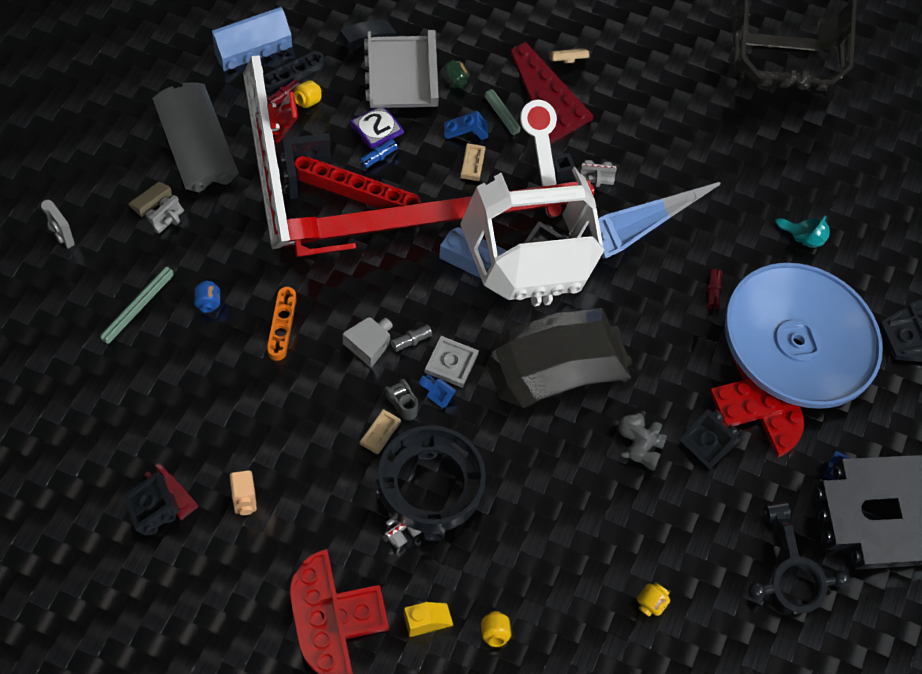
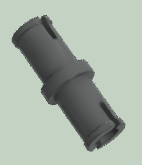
M426 324L414 331L409 330L405 335L391 340L393 350L398 352L410 345H417V342L427 337H431V328Z

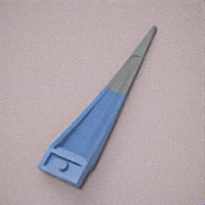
M717 182L598 218L603 247L605 249L602 254L603 259L624 250L664 221L719 186L720 183Z

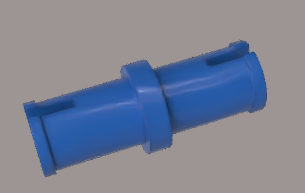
M390 139L381 146L374 147L373 151L359 159L360 163L368 160L362 166L367 169L372 164L384 160L385 156L397 150L396 144L389 148L390 145L395 143L394 140Z

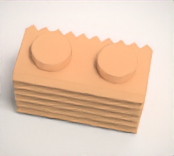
M252 472L231 473L230 481L235 513L249 515L257 510Z

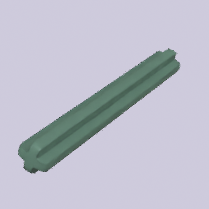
M164 267L100 334L101 340L106 344L110 343L173 276V271L168 267Z

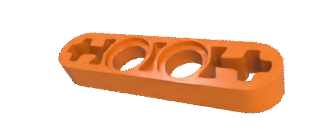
M291 287L281 288L277 295L268 341V355L275 361L282 360L287 353L296 305V292ZM286 294L290 295L287 302L288 305H286L284 301V297H286ZM281 311H287L289 316L287 318H280L278 314ZM282 328L286 330V333L283 336H277L275 331ZM276 342L280 343V350L278 351V353H274V350L276 349L277 345Z

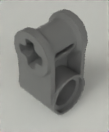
M401 379L399 383L390 388L388 386L384 388L388 400L393 404L402 419L413 420L417 416L418 400L405 379ZM405 406H411L412 408L406 409V408H404V407H405Z

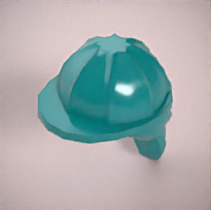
M825 215L821 219L811 218L798 224L791 223L782 218L775 220L780 229L789 231L797 242H802V245L807 247H819L829 237L830 230L825 222L827 217Z

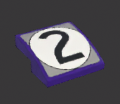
M375 108L350 121L351 127L361 135L362 141L371 149L404 133L397 120L386 108Z

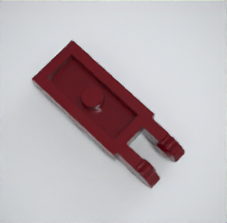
M159 463L155 466L156 470L163 475L169 492L174 494L181 511L176 516L182 520L198 508V504ZM150 472L144 474L146 479L152 476Z

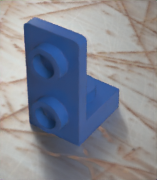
M478 111L444 123V137L446 139L470 131L477 134L481 140L488 138V122Z

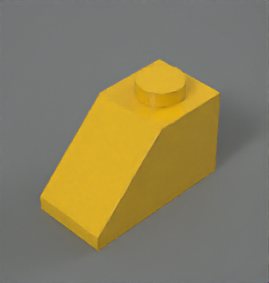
M425 602L404 608V619L410 637L453 626L447 603Z

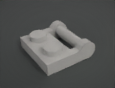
M43 201L41 207L43 212L46 213L49 230L55 232L54 234L60 244L64 243L67 248L74 246L75 243L68 222L52 201Z

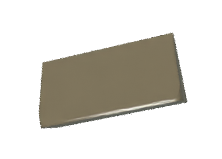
M158 182L131 201L129 206L140 217H143L150 210L158 206L164 197L169 198L172 196L171 188Z

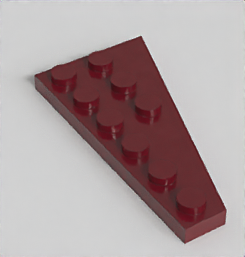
M526 42L511 50V57L522 77V83L527 89L530 102L533 100H543L549 103L555 110L557 120L554 129L548 134L550 144L593 119L592 113Z

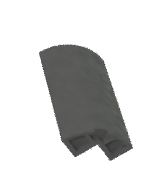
M182 83L183 87L174 89L171 86L153 97V101L185 189L201 192L212 181L224 185L230 183L239 173L205 84Z

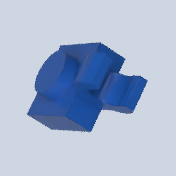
M428 374L426 377L422 376L418 382L429 390L427 397L441 408L447 406L456 392L454 388L439 378L435 381Z

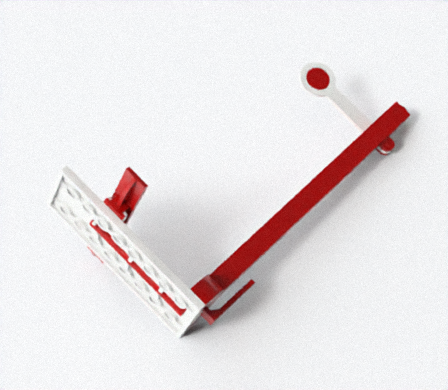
M260 55L251 56L243 75L272 249L294 246L296 257L355 249L356 244L309 249L301 244L323 239L463 219L472 197L323 218L306 217L287 220L275 148L298 118L294 92H288L279 107H276V103L268 104ZM533 100L523 107L520 114V122L523 129L529 135L534 136L542 187L514 191L578 185L577 182L556 184L548 134L554 129L557 118L555 110L546 101ZM586 180L592 194L594 195L593 185L590 183V180ZM568 202L516 206L509 208L501 214L544 208L545 214L549 218H554L561 214V205L568 204Z

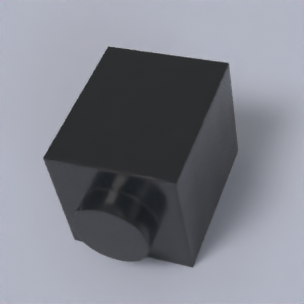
M570 153L552 157L556 184L572 182L574 179L572 169L575 165Z

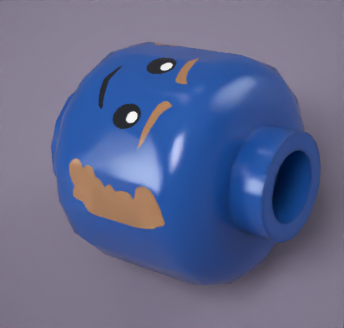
M203 281L195 287L194 306L204 313H209L219 307L220 288L214 282Z

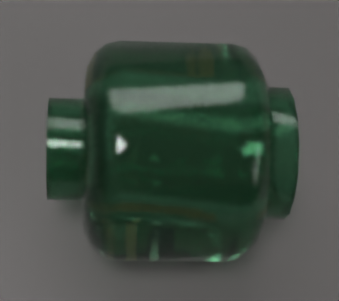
M452 60L443 67L442 76L450 87H458L460 89L468 83L467 79L470 73L461 61Z

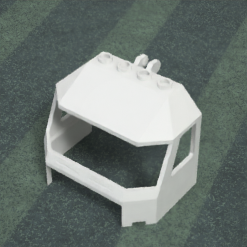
M573 167L572 171L577 180V186L509 192L502 173L494 176L495 180L488 185L482 183L476 187L460 225L484 286L508 300H522L531 297L533 306H539L542 300L545 305H550L553 301V295L577 293L582 290L605 249L603 247L595 199L585 177L582 174L580 175L575 167ZM568 202L562 215L570 231L569 236L572 239L518 244L498 256L492 218L511 207ZM590 223L592 236L581 238L585 228ZM484 233L491 259V266L488 272H486L478 252V246Z

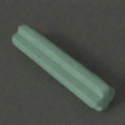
M492 89L487 91L485 98L512 135L519 133L520 126L495 91Z

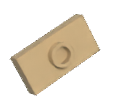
M586 49L549 52V59L552 61L564 60V63L575 62V59L589 58V51Z
M466 145L461 178L480 181L485 146Z
M383 409L361 439L360 445L378 455L401 423V419Z

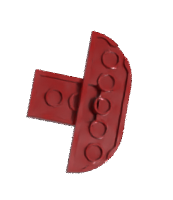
M732 355L742 381L710 390V395L716 409L725 417L723 421L728 426L730 424L735 426L760 419L776 457L787 454L796 446L803 433L804 417L800 406L782 401L764 391L744 373Z
M327 549L307 558L296 574H294L290 589L291 603L299 646L305 661L318 674H352L346 639L389 630L380 585L336 594Z

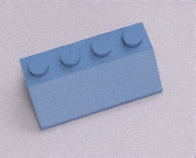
M282 7L212 31L215 55L224 71L248 63L251 56L260 55V58L292 47L291 33Z
M459 227L451 230L440 246L439 258L481 278L463 230ZM482 239L478 246V252L485 270L488 272L491 266V259L487 241ZM496 246L498 256L507 251Z

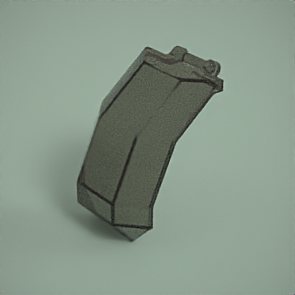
M600 308L556 313L511 328L496 337L486 364L499 399L525 408L538 400L582 385L618 380L625 382L631 379L627 366L632 364V360L627 355L619 336V328L617 326H610L604 310Z

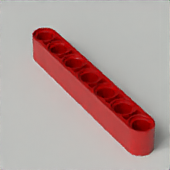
M300 156L295 160L298 180L380 209L421 204L418 195L307 156Z

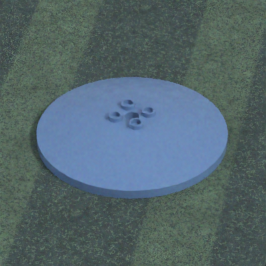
M799 263L772 264L759 268L746 276L735 288L728 301L724 327L732 355L744 373L770 395L801 407L830 408L848 403L858 397L876 377L880 368L883 351L878 324L864 300L849 285L836 276L819 268ZM793 339L801 341L802 345L796 344Z

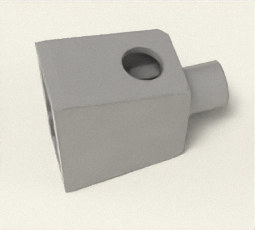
M368 317L343 333V344L369 367H372L389 346L390 334L387 331L393 325L387 318H383L377 323Z

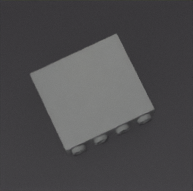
M428 30L427 36L371 37V31H368V39H364V48L368 50V55H365V67H369V72H365V80L370 88L366 89V101H370V108L438 107L435 30Z

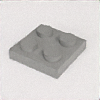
M441 336L425 368V373L463 388L479 350Z

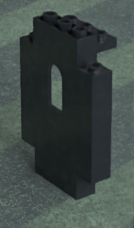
M922 455L841 459L834 464L833 476L836 480L822 481L816 485L812 497L817 513V525L820 527L821 545L824 548L825 555H832L842 549L851 548V560L854 563L855 570L922 565ZM896 499L901 519L869 520L862 513V503L870 500Z

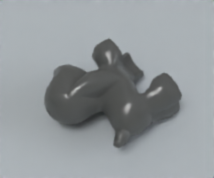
M641 413L623 416L618 423V430L623 437L631 439L633 443L626 452L621 453V457L630 458L632 461L639 462L649 470L654 471L660 454L648 451L653 446L663 449L667 435L659 434L662 424L654 422L649 429H646L645 418Z

